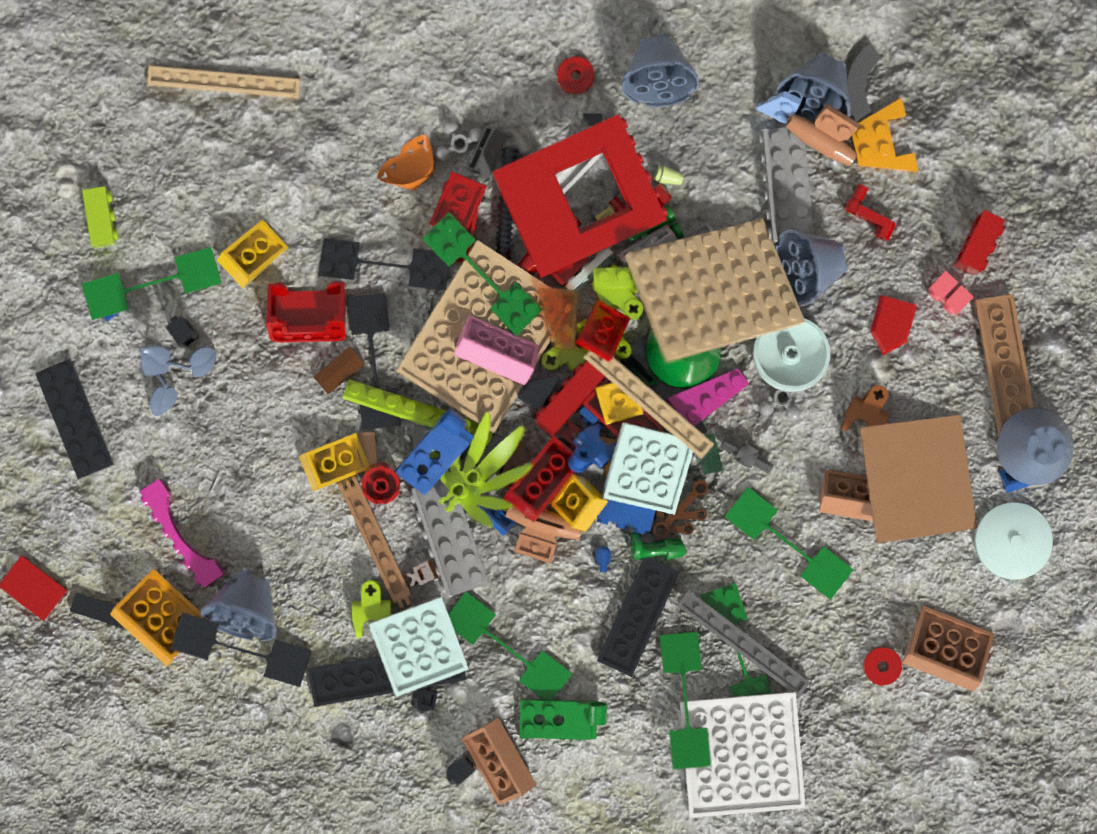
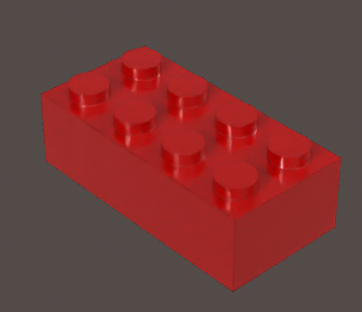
M588 361L577 366L573 372L574 377L572 379L568 377L560 387L561 392H555L547 402L549 404L548 407L543 406L535 416L537 418L535 424L551 438L555 436L605 377Z
M606 378L599 386L612 382ZM596 390L582 403L617 438L619 437L623 422L660 432L665 429L643 408L642 415L606 425Z
M553 436L532 461V468L513 484L506 493L504 500L511 503L513 507L532 522H535L563 488L571 475L575 473L568 465V460L574 454V451Z

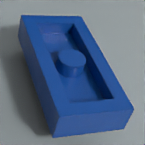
M478 506L490 516L493 527L503 536L516 523L505 517L506 512L504 510H494Z

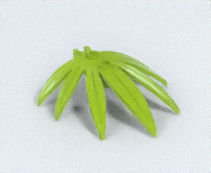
M486 412L471 442L463 471H461V458L459 456L449 467L450 471L448 469L440 478L450 491L439 502L444 505L447 501H450L449 506L445 508L449 513L453 511L455 505L460 503L474 520L491 528L493 527V522L490 516L483 509L479 508L478 505L494 510L509 509L513 505L499 498L481 495L512 484L532 468V464L517 467L486 482L508 461L518 446L525 430L523 426H520L512 432L475 469L485 450L489 437L491 415ZM435 450L429 453V456L433 459L440 456Z

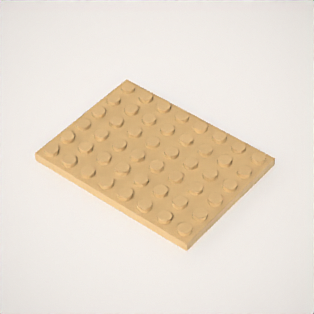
M763 218L630 252L625 255L666 362L802 325L805 322L773 241L769 239L768 229Z
M477 240L467 255L472 262L502 292H506L517 282L543 309L517 335L539 345L536 358L537 363L573 305V302ZM464 260L402 359L396 372L480 424L485 413L488 412L491 415L490 431L494 433L524 384L515 382L510 378L454 354L458 339L469 315L512 333L490 310L498 301L499 294Z

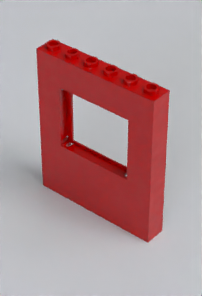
M619 114L492 172L539 278L667 220L665 217L668 216L664 205L661 206L658 198H660L656 188L651 186V175L648 170H644L642 166L644 160L640 152L637 153L634 148L636 143L633 136L627 133L626 128H628L625 118H621ZM603 153L627 208L580 229L555 174Z

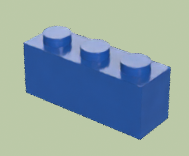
M606 499L608 503L596 517L599 523L608 525L610 521L616 523L615 527L627 529V526L634 528V532L645 534L646 531L650 532L655 510Z

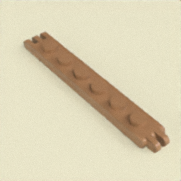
M354 475L352 476L353 485H351L349 479H346L347 488H344L342 482H339L338 486L395 605L399 604L401 610L405 609L402 602L404 600L408 607L412 606L409 599L412 597V594Z

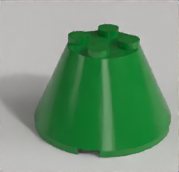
M653 328L646 341L645 349L649 368L661 382L674 388H693L705 383L712 377L720 363L721 347L666 362Z

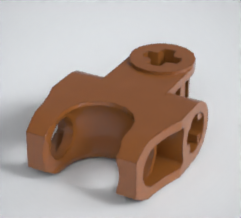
M877 385L868 390L864 399L855 395L846 410L841 429L847 432L851 424L857 419L863 420L867 427L884 425L889 417V413L882 410L888 399L887 389L884 386ZM881 391L880 395L882 398L875 399L873 393Z

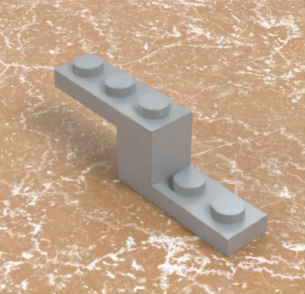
M706 222L686 234L682 239L715 230ZM665 225L617 255L622 263L629 267L625 258L627 253L677 241V238L673 231Z

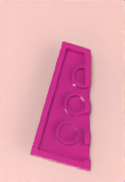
M736 369L669 397L666 400L675 411L695 426L749 385V382L740 370Z

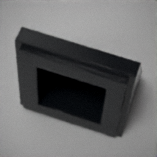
M584 113L583 121L594 126L602 122V114Z
M425 688L415 689L411 705L417 708L434 710L438 691Z

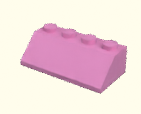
M469 315L458 339L454 354L525 385L534 371L539 345Z

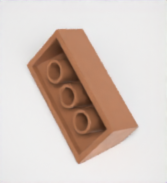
M825 469L819 512L873 521L867 477Z
M499 718L484 724L461 738L498 805L515 799L536 786L532 775Z

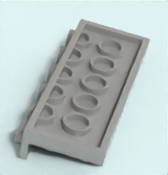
M763 128L758 137L759 145H763L760 159L761 164L765 165V171H762V180L767 186V190H764L765 202L768 201L769 209H766V220H770V228H768L769 239H772L773 244H779L780 234L789 229H797L814 234L806 145L788 128Z
M440 479L426 495L412 487V492L409 495L412 504L416 503L418 510L415 513L418 521L423 522L424 529H421L425 540H429L430 547H428L430 557L435 558L437 565H434L437 575L442 578L443 583L440 584L443 595L447 594L448 597L489 584L462 505L460 503L455 505V508L450 513L445 510L449 506L450 501L443 505L440 504L439 500L442 497H446L450 490Z

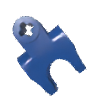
M601 422L586 428L574 439L573 443L577 448L568 460V465L573 471L583 472L593 463L599 469H602L611 461L617 441L613 444H607L600 439L599 433L605 427Z

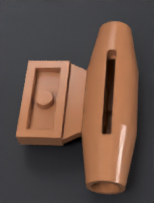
M828 104L816 116L815 122L793 113L785 124V127L802 142L830 159L850 166L857 156V153L844 140H848L858 129L859 123Z
M513 506L507 509L505 517L525 526L519 534L514 552L547 563H551L557 546L555 537L579 540L582 530L572 528L559 513L547 509L541 513L535 522H532Z

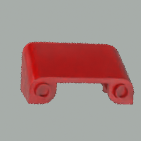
M332 281L326 286V291H288V287L281 282L268 284L266 325L270 340L278 343L344 340L346 338L345 282Z

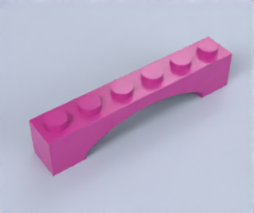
M158 479L141 490L142 496L140 499L146 507L150 506L153 511L151 513L152 517L156 522L160 521L164 527L161 529L167 538L172 539L174 550L177 554H182L185 559L183 563L188 570L192 569L196 575L194 579L199 586L203 585L205 588L224 576L225 572L215 558L210 560L200 555L181 536L170 510L169 497L172 496V493L164 481Z

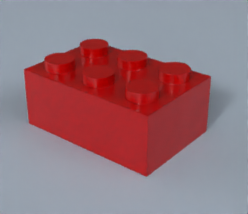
M987 210L979 213L953 266L973 276L981 273L982 270L984 271L989 263L987 257L990 253L993 254L997 247L996 239L999 236L1001 237L1006 228L1003 225L1005 219Z

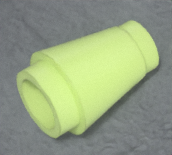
M658 165L654 180L662 184L681 185L684 174L665 165Z

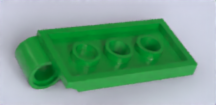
M520 699L519 738L590 740L596 739L597 726L607 724V703L594 700ZM541 714L545 720L542 723H536L534 716ZM561 715L564 721L557 724L553 721V717Z

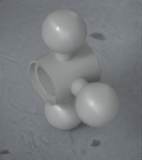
M446 121L443 125V130L447 135L452 136L451 146H440L436 150L437 159L447 161L452 152L456 154L466 153L469 143H478L483 130L473 128L469 136L465 137L457 133L458 124L455 121ZM456 141H464L465 146L462 149H457L454 146Z
M777 390L773 394L772 401L760 403L759 412L764 416H769L773 413L776 405L779 407L784 406L786 418L790 421H796L800 418L801 412L798 407L790 404L792 395H800L805 390L796 392ZM780 392L787 395L785 403H781L777 399V395Z

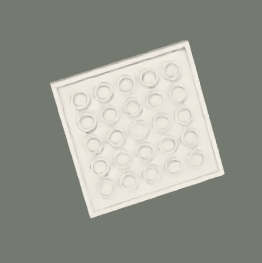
M796 692L687 701L689 725L694 729L708 728L712 767L685 769L690 818L805 808ZM680 701L683 730L686 727L684 701Z

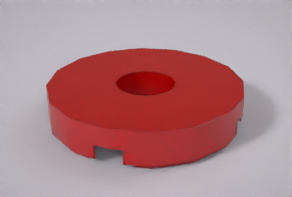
M579 56L565 59L557 71V80L560 87L565 92L573 95L583 94L588 91L595 79L591 63ZM573 71H579L581 78L573 80L570 74Z
M877 647L866 655L863 662V670L872 683L880 686L890 685L900 677L902 661L899 655L892 649ZM880 661H885L888 664V668L884 672H880L877 668Z

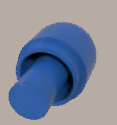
M599 546L596 549L595 561L596 564H599L600 573H607V564H610L611 551L607 546Z

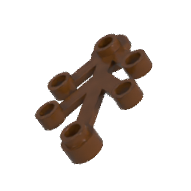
M698 480L693 484L692 492L677 505L675 515L670 514L664 520V512L656 510L657 521L651 527L652 535L655 538L665 539L670 533H684L686 535L693 533L694 527L690 523H686L683 526H670L675 520L697 519L703 521L706 519L707 513L703 509L683 512L698 495L701 496L707 493L708 484L705 481ZM699 484L704 487L701 492L697 490V485ZM700 511L704 512L705 514L704 518L702 519L698 518L697 516L698 512ZM686 525L691 526V532H685L684 528ZM659 526L664 527V532L661 534L657 532Z

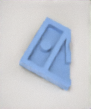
M783 91L778 96L770 97L765 103L759 102L756 110L777 119L779 122L786 123L788 118L793 113H796L802 99Z

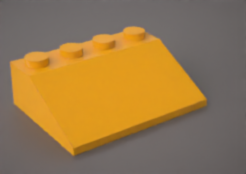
M154 568L114 607L110 614L166 666L180 654V652L170 649L182 612L202 618L201 612Z

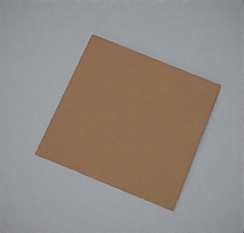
M961 415L860 428L876 544L977 529Z

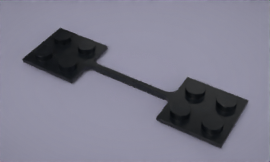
M323 238L318 276L355 280L356 267L362 263L406 268L410 271L409 287L446 290L449 266L433 250L414 248L412 262L409 265L360 260L358 257L360 242Z
M386 293L347 297L352 335L367 334L370 337L375 388L381 389L378 385L373 336L377 332L390 331ZM397 388L381 389L397 395ZM360 405L363 430L401 426L400 417Z
M182 612L170 650L208 660L214 645L224 646L265 658L267 666L263 677L298 687L301 686L312 650L279 640H274L272 650L268 655L228 645L216 640L219 623Z

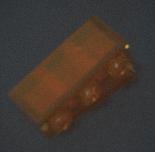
M539 288L538 294L553 350L573 351L578 291Z

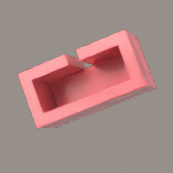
M945 271L927 290L930 292L929 295L935 301L939 300L944 305L943 309L947 313L957 315L974 296L962 285L958 287V282Z

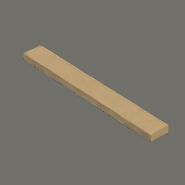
M149 65L147 85L299 99L301 79Z
M590 351L584 356V359L590 362L699 458L702 459L714 445L713 442L614 357L610 362H607Z

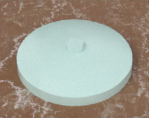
M805 318V322L802 325L762 335L755 340L753 361L756 370L774 388L788 392L808 389L820 381L830 362L829 342L823 331L816 324Z
M1004 503L992 508L982 517L975 532V549L981 563L993 574L1006 579H1023L1035 574L1046 564L1052 551L1053 538L1047 520L1035 508L1023 503Z

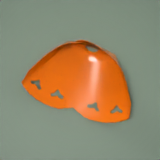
M426 134L413 138L402 148L399 156L389 159L380 168L377 179L413 191L432 176L435 167L432 148ZM410 148H412L413 153L407 154V152L410 151ZM394 163H396L395 169L389 168L390 166H393Z

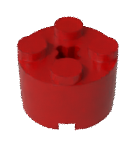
M378 462L365 470L362 478V491L367 500L374 504H387L398 496L401 479L395 473L396 468L385 462ZM378 481H385V486L382 484L378 486Z

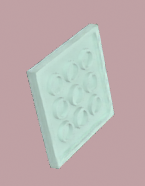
M623 422L602 497L675 515L693 452L673 434Z
M442 596L369 623L396 697L469 670Z

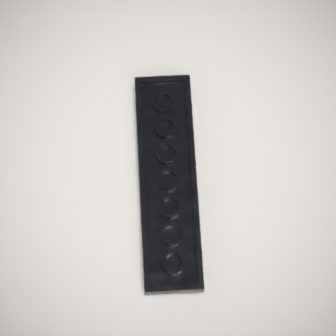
M381 656L308 669L314 707L394 693ZM463 671L421 688L467 680L466 673Z

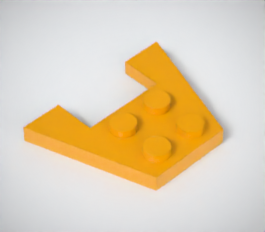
M902 98L859 122L858 129L851 136L854 151L857 153L856 161L858 166L918 172L915 153L896 157L888 120L906 117Z

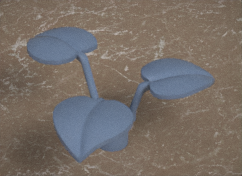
M150 346L139 349L141 368L144 374L147 376L156 375L163 384V387L155 388L151 394L150 408L152 414L159 416L171 409L176 402V390L173 387H167V383L161 376V374L168 371L169 365L187 370L192 369V375L195 377L204 376L214 366L216 349L209 347L196 349L190 356V366L170 361V353L164 347Z

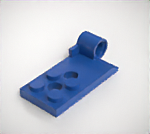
M449 409L438 419L396 468L395 473L426 495L474 438V435L464 428L466 420L452 409ZM432 450H438L440 456L433 459L429 456V453ZM421 464L428 467L424 473L417 471V467Z

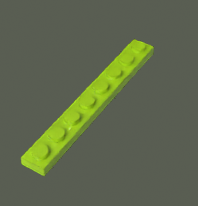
M350 379L342 399L431 428L447 412ZM461 416L466 420L464 428L472 435H475L479 424L470 418ZM489 431V437L486 446H489V443L491 441L493 435L491 431Z

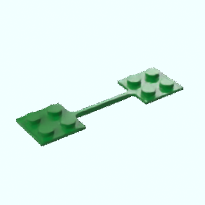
M447 213L422 238L449 267L459 257H463L499 294L498 301L490 310L515 336L543 310L517 282L506 292H502L466 255V250L476 240L450 213Z
M212 247L174 257L178 269L176 275L131 288H124L122 286L119 273L81 283L91 319L95 320L129 310L126 300L128 292L168 280H181L185 294L222 284Z
M747 487L725 515V518L754 541L764 529H769L808 560V566L800 577L831 600L854 569L824 546L815 557H808L771 528L770 520L778 510Z
M736 583L700 594L703 602L731 623L736 624L748 620ZM737 652L745 678L742 682L730 686L732 696L771 694L772 691L766 674L750 678L747 675L742 656Z
M468 592L464 593L448 614L455 632L472 645L482 634H488L527 665V670L519 681L542 699H554L572 675L569 670L543 650L534 661L528 662L490 633L488 625L496 614Z
M698 632L660 635L663 674L679 673L681 675L686 727L683 730L669 731L673 770L712 767L708 728L694 729L689 725L685 674L689 671L702 670Z

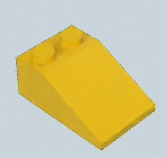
M262 219L226 248L217 261L244 288L285 252L288 246Z
M356 433L299 456L312 491L361 473L369 467ZM357 449L365 466L363 468L360 465Z

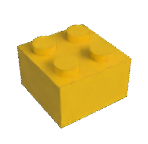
M572 474L551 502V505L572 528L587 531L608 501L602 497V494L587 478Z

